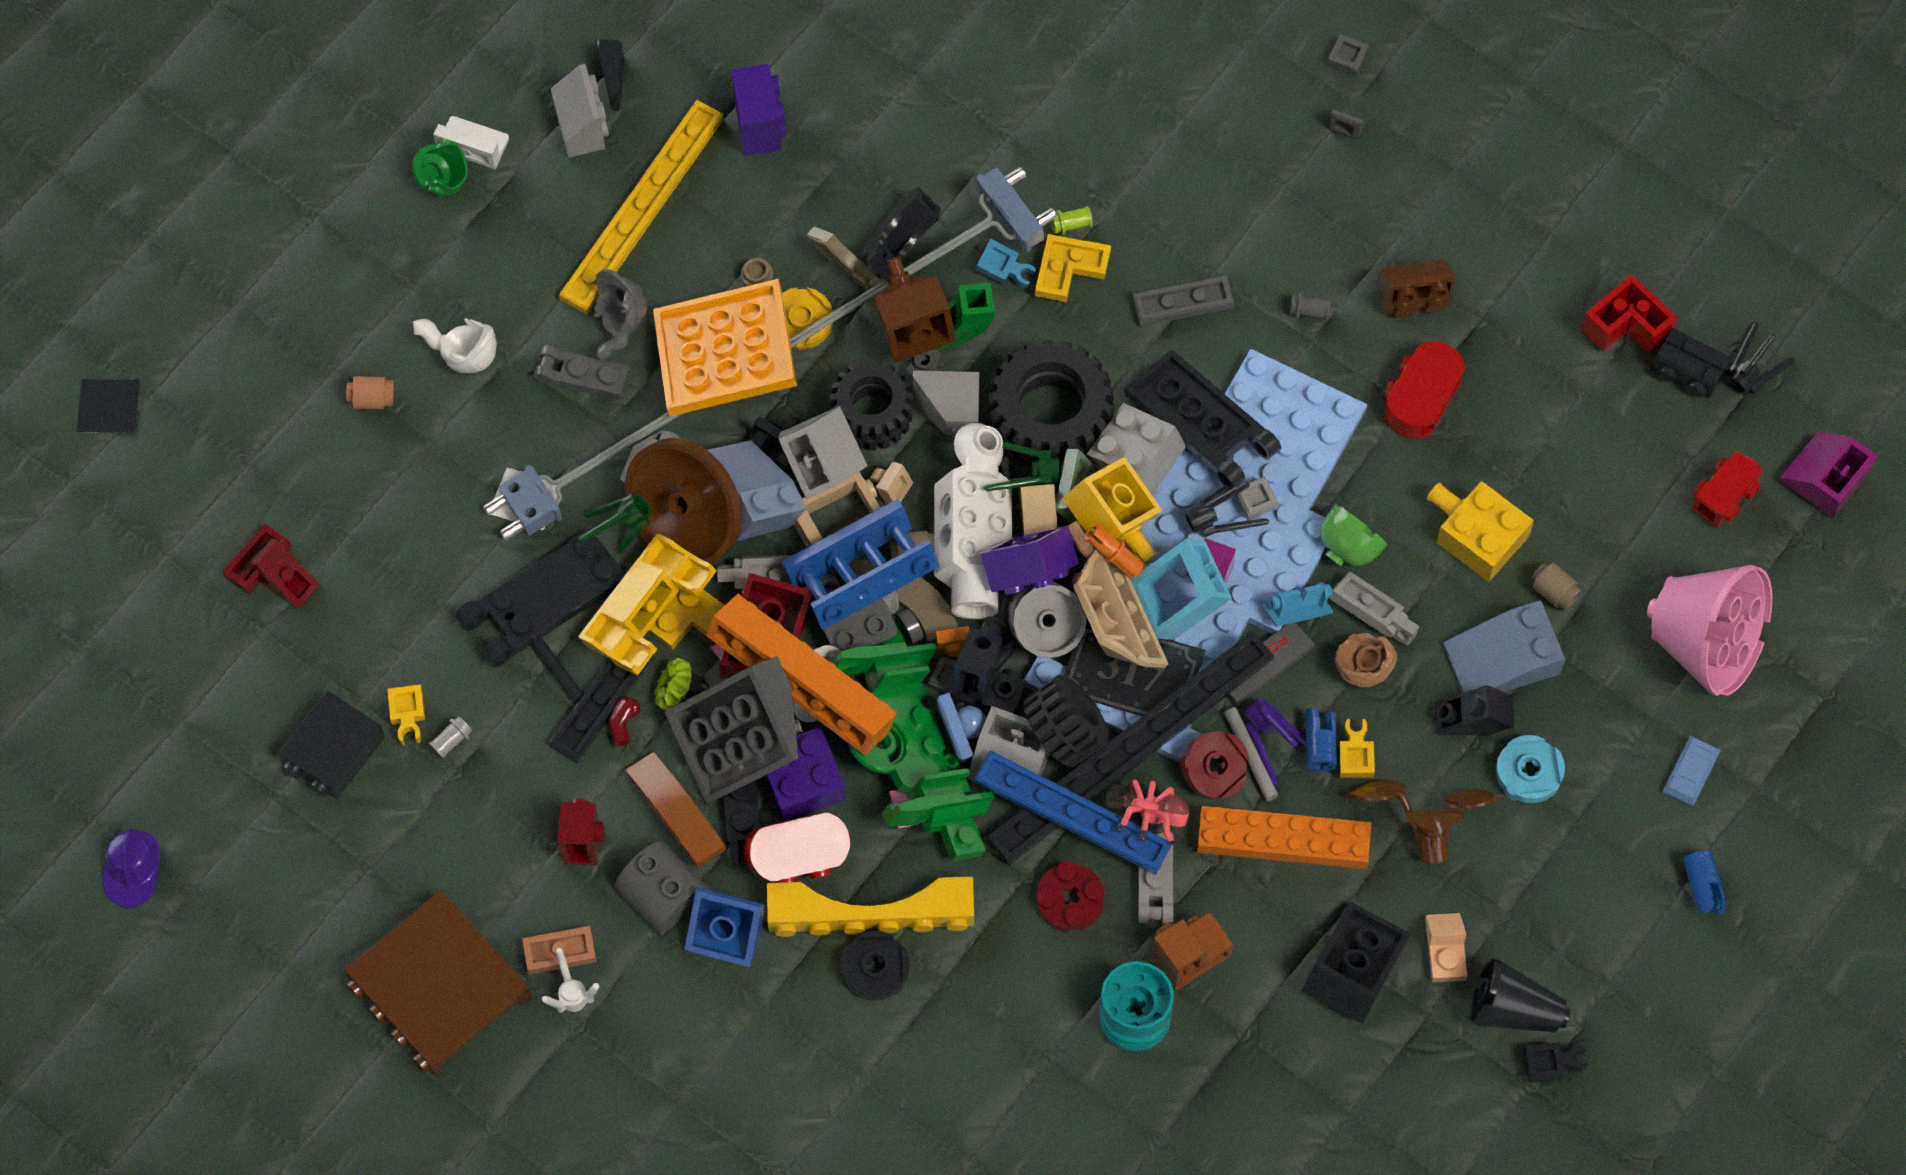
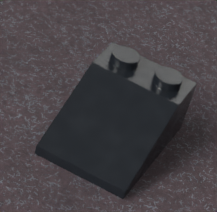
M1350 901L1315 962L1302 992L1363 1024L1411 933Z

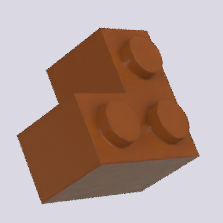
M1210 912L1203 917L1196 915L1187 922L1183 919L1176 924L1169 922L1159 928L1156 932L1157 936L1154 937L1152 960L1169 978L1174 991L1179 990L1232 956L1233 943Z

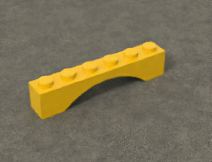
M973 877L938 878L927 888L909 898L891 904L876 906L849 905L834 901L814 892L802 882L767 883L769 933L775 932L777 936L789 937L794 936L796 932L810 931L812 935L822 936L830 934V931L844 930L846 934L855 935L862 934L867 929H878V931L895 933L899 931V928H913L915 932H929L933 930V927H947L950 931H963L968 926H974Z

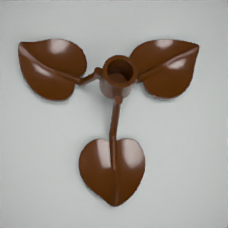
M1394 780L1369 781L1356 786L1345 794V800L1349 797L1363 801H1382L1393 797L1399 799L1406 812V820L1410 822L1414 831L1415 841L1420 842L1421 861L1429 864L1442 863L1449 859L1447 839L1451 838V826L1464 818V812L1459 810V808H1478L1499 799L1504 800V794L1489 790L1461 789L1445 797V802L1450 804L1449 807L1412 811L1405 793L1402 792L1406 789V785Z

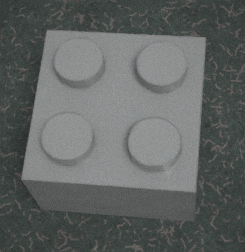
M1123 403L1087 455L1098 470L1125 456L1153 495L1186 448V445L1175 426Z

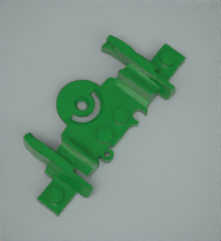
M891 615L898 630L895 637L876 646H860L844 650L833 661V664L847 676L864 673L869 692L897 712L889 733L880 741L883 749L875 746L865 756L848 743L853 756L864 767L878 773H890L897 790L908 794L910 801L901 804H888L881 814L887 826L900 827L922 823L926 833L940 831L951 861L981 857L986 849L973 817L984 815L995 797L992 791L964 795L966 792H971L966 780L970 775L969 769L955 770L959 765L958 758L954 754L948 753L945 756L943 755L946 746L934 718L937 709H927L921 704V701H925L930 695V692L922 687L921 682L930 672L928 664L937 648L934 643L907 647L895 615ZM898 745V757L890 763L888 757L893 754Z

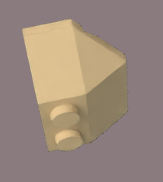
M1095 549L1090 554L1073 587L1098 643L1107 656L1144 667L1165 668L1169 665L1130 577L1113 562H1106L1104 555Z

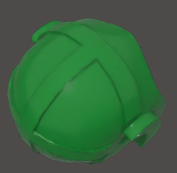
M443 139L441 144H430L422 147L414 156L411 165L412 174L417 185L423 192L435 195L434 198L438 199L456 193L468 175L463 151L456 142Z

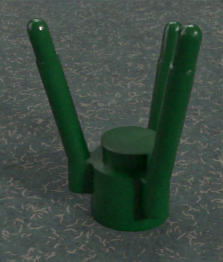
M1003 441L1002 448L1038 457L1039 461H1032V476L1009 478L1007 482L986 485L984 489L985 491H994L1037 484H1059V458H1051V450H1036Z
M631 492L624 498L586 511L584 516L591 517L619 507L616 515L578 538L579 542L583 543L619 521L626 527L635 526L617 549L619 553H622L638 533L650 524V520L647 518L651 515V507L648 501L642 495Z

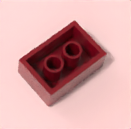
M748 573L741 596L748 602L753 603L772 620L780 623L784 629L801 641L811 609L810 602L813 598L811 591ZM726 650L723 651L719 664L720 677L728 679L748 668Z

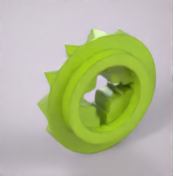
M677 658L668 663L666 670H662V675L657 680L658 686L654 691L656 696L655 704L661 709L668 711L679 705L685 698L690 688L692 677L689 662Z

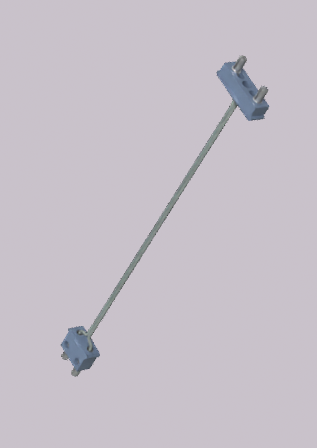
M996 167L984 175L979 174L977 176L978 191L981 194L979 203L988 217L904 268V271H908L909 276L991 226H996L1006 239H1015L1023 251L1030 252L1032 246L1044 240L1042 226L1057 218V214L1050 208L1039 216L1034 217L1011 186L1026 177L1025 171L1019 167L1008 175L1003 176ZM984 199L986 200V202L989 204V206L992 208V210L995 212V214L998 216V218L1001 220V222L1004 224V226L1007 228V230L1010 232L1011 235H1009V234L1005 231V229L1002 227V225H1001L999 222L991 221V219H992V213H991L990 209L987 207V205L984 203ZM886 280L797 333L790 338L791 348L876 297L890 284ZM669 413L664 414L557 480H552L547 475L538 476L534 468L527 465L525 471L498 486L501 495L485 504L484 510L488 515H491L508 505L517 520L500 530L503 538L507 540L522 530H525L528 536L551 522L562 520V513L558 504L562 500L560 489L682 414L671 417ZM542 480H546L549 484L557 485L555 488L556 500Z

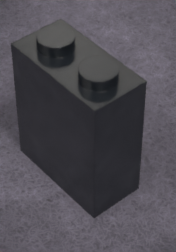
M327 690L278 754L283 764L282 769L288 775L295 779H299L301 776L310 782L309 787L322 797L328 794L337 800L385 739V735L379 723Z

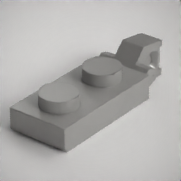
M793 555L742 556V558H734V565H718L717 582H735V589H743L748 573H753L790 584L781 561Z
M1348 572L1332 590V596L1329 597L1330 600L1380 633L1390 638L1393 636L1395 640L1407 646L1417 635L1420 626L1408 619V616L1403 612L1404 606L1352 572Z

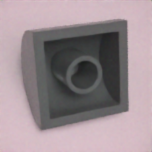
M657 841L637 854L623 869L615 883V890L660 937L692 910L697 887L711 891L706 883L664 841Z

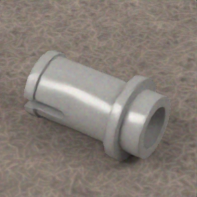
M459 716L455 720L451 718L449 720L451 724L428 743L443 759L464 738L466 740L470 738L468 735L472 732V729Z

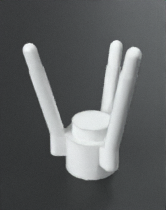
M558 948L556 954L564 979V983L561 984L558 991L560 1000L543 996L542 1002L557 1008L559 1013L564 1012V1010L570 1012L580 1011L586 1003L594 1001L593 996L598 991L599 984L594 983L586 992L581 982L572 980L563 950Z

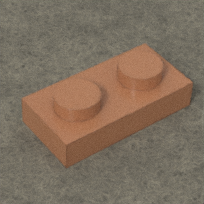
M590 926L522 938L529 975L560 969L556 954L558 948L563 950L568 967L597 962Z

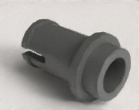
M1299 292L1298 295H1292L1289 314L1295 315V318H1299L1301 315L1328 320L1331 299L1305 297Z
M1000 594L998 596V613L992 617H986L983 622H991L999 626L1001 629L1000 637L1009 631L1007 613L1009 603L1013 597L1008 594Z

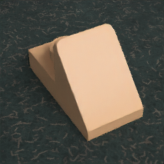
M1460 913L1426 915L1425 922L1432 982L1466 981L1467 968L1464 949L1466 931Z

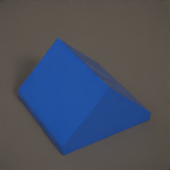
M697 887L685 950L751 967L765 924L764 905Z

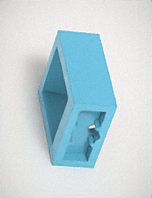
M1185 539L1142 570L1137 577L1135 576L1130 579L1157 639L1175 640L1232 599L1206 541ZM1184 563L1199 597L1168 618L1153 584Z

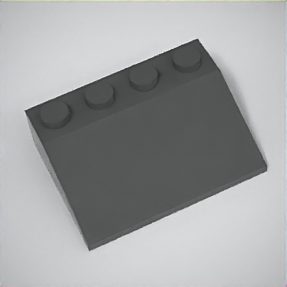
M778 656L753 665L665 712L706 804L798 759L792 687Z

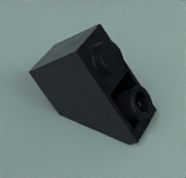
M1488 685L1434 702L1435 729L1438 735L1488 736L1514 727L1513 696Z

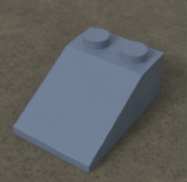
M751 440L707 450L727 470L740 498L742 524L737 541L790 528L807 509L793 480Z
M1541 600L1508 610L1443 642L1444 649L1462 693L1485 685L1503 692L1560 675L1565 662V657Z

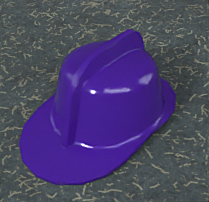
M127 829V831L117 835L108 845L104 862L103 887L109 900L117 906L125 908L140 906L148 901L155 891L158 879L160 850L156 839L149 833Z

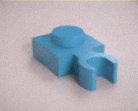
M993 239L989 240L975 270L1004 284L1008 276L1021 288H1027L1030 282L1024 280L1020 273L1026 272L1033 276L1036 271L1030 264H1019L1016 262L1019 253Z

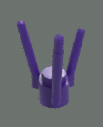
M1260 699L1246 710L1245 716L1250 722L1245 727L1253 738L1259 756L1273 785L1276 786L1278 781L1258 732L1261 731L1263 734H1268L1276 729L1292 747L1297 746L1296 740L1306 747V738L1282 717L1275 707L1273 708L1266 699Z

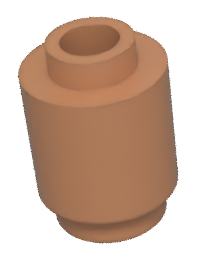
M354 376L353 383L347 382L346 401L353 402V409L384 410L385 406H393V380H386L385 377Z

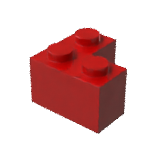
M1631 274L1585 313L1581 331L1603 352L1627 333L1647 353L1651 354L1665 342L1672 328H1675L1678 317Z

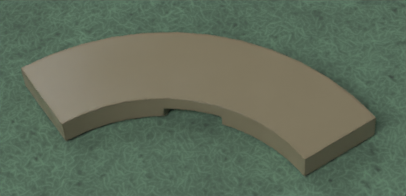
M813 227L807 234L810 241L832 263L835 261L841 268L850 273L848 277L864 290L868 291L885 281L884 278L878 279L874 276L868 266L853 255L833 233Z
M854 560L848 563L855 574L862 572L866 574L875 569L870 560ZM919 577L895 590L899 603L910 610L917 619L926 637L927 644H936V631L958 628L956 619L947 602L923 578Z

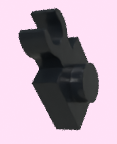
M1560 1042L1526 1045L1524 1054L1529 1083L1563 1080L1565 1077L1564 1069H1570L1574 1072L1585 1071L1588 1063L1578 1064L1573 1060L1574 1055L1585 1053V1047L1576 1046L1567 1052H1561Z

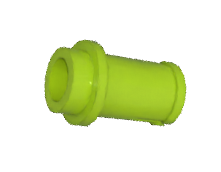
M1088 206L1066 212L1056 210L1057 218L1051 221L1054 234L1060 233L1061 235H1065L1066 231L1093 226L1092 215Z

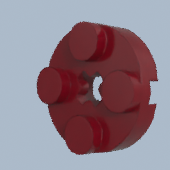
M1208 731L1197 735L1187 745L1185 753L1179 761L1180 768L1183 770L1184 778L1189 787L1198 795L1206 798L1232 796L1241 789L1248 775L1245 772L1247 768L1246 762H1249V758L1244 744L1236 736L1226 732ZM1220 757L1222 760L1219 763L1220 772L1211 771L1209 767L1211 758L1217 759Z
M1070 861L1062 862L1057 867L1050 869L1039 882L1037 904L1041 917L1048 925L1063 932L1089 928L1099 919L1103 912L1105 888L1100 878L1091 869ZM1073 890L1077 892L1078 903L1073 901L1068 905L1064 903L1065 896L1063 893L1065 891L1071 892Z

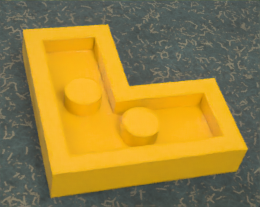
M1048 234L1035 296L1067 302L1073 274L1105 280L1111 246Z
M679 589L647 633L673 650L692 627H695L707 636L713 616L725 605L705 590H702L696 597Z

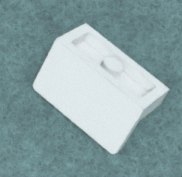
M455 116L449 118L446 126L438 124L433 134L435 144H441L443 139L454 141L463 151L466 160L496 169L509 141V136L506 133Z

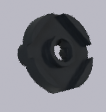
M868 931L858 935L845 948L841 956L843 981L848 986L851 994L866 1000L879 1001L899 994L909 976L910 964L907 950L892 935L886 932ZM873 958H878L879 964H885L884 969H880L879 973H872L871 970L865 968V965L871 964Z

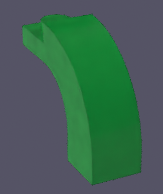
M991 283L958 285L955 298L948 303L956 342L936 348L937 350L965 343L983 333L990 326L995 315Z

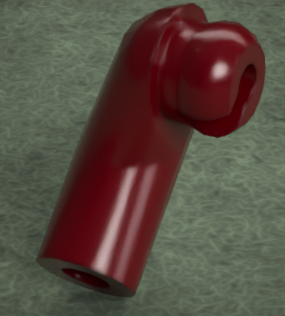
M624 697L618 700L609 716V726L614 746L616 747L625 746L630 743L626 723L630 716L635 717L640 713L641 706L637 699Z

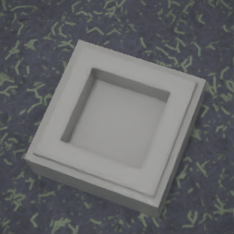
M1265 476L1249 482L1250 487L1236 495L1248 521L1279 508V503Z

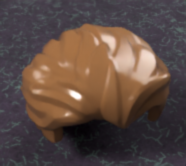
M1370 633L1352 634L1343 644L1339 645L1335 656L1337 672H1340L1341 678L1347 683L1361 688L1372 687L1383 682L1392 672L1397 661V653L1389 640L1382 636L1375 638Z

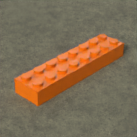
M1202 806L1197 853L1367 869L1371 822Z

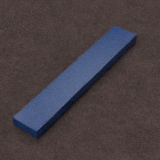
M991 750L974 779V783L1157 875L1172 846V842L1148 830H1142L1140 826L1128 821L1127 825H1122L1120 822L1123 817Z

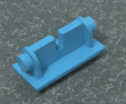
M1319 582L1314 586L1303 588L1301 593L1298 589L1283 593L1275 592L1272 597L1261 601L1260 604L1275 627L1333 614V610L1327 603L1328 598L1332 596V588L1329 584L1325 585L1323 582Z

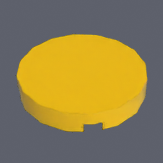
M797 287L790 288L782 293L789 338L833 312L832 306L825 295L815 289L807 287L806 289H798ZM833 323L792 348L799 350L808 349L824 342L831 333Z

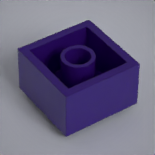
M769 64L731 69L734 102L744 156L782 150L781 138L786 137L783 103H781L779 95L778 76H771Z
M1068 525L1011 537L981 553L991 592L1005 590L1006 595L1020 592L1025 589L1024 586L1033 584L1034 589L1054 583L1053 580L1069 575L1068 569L1079 564Z
M821 727L797 735L798 759L764 776L782 822L797 819L846 800L845 784Z

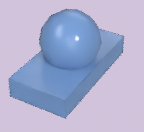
M950 693L938 697L936 704L956 757L960 763L971 760L973 753L967 739L979 737L985 724L986 716L983 711L974 706L963 707L957 712Z

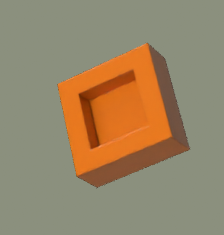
M969 626L936 631L938 656L958 657L970 631Z

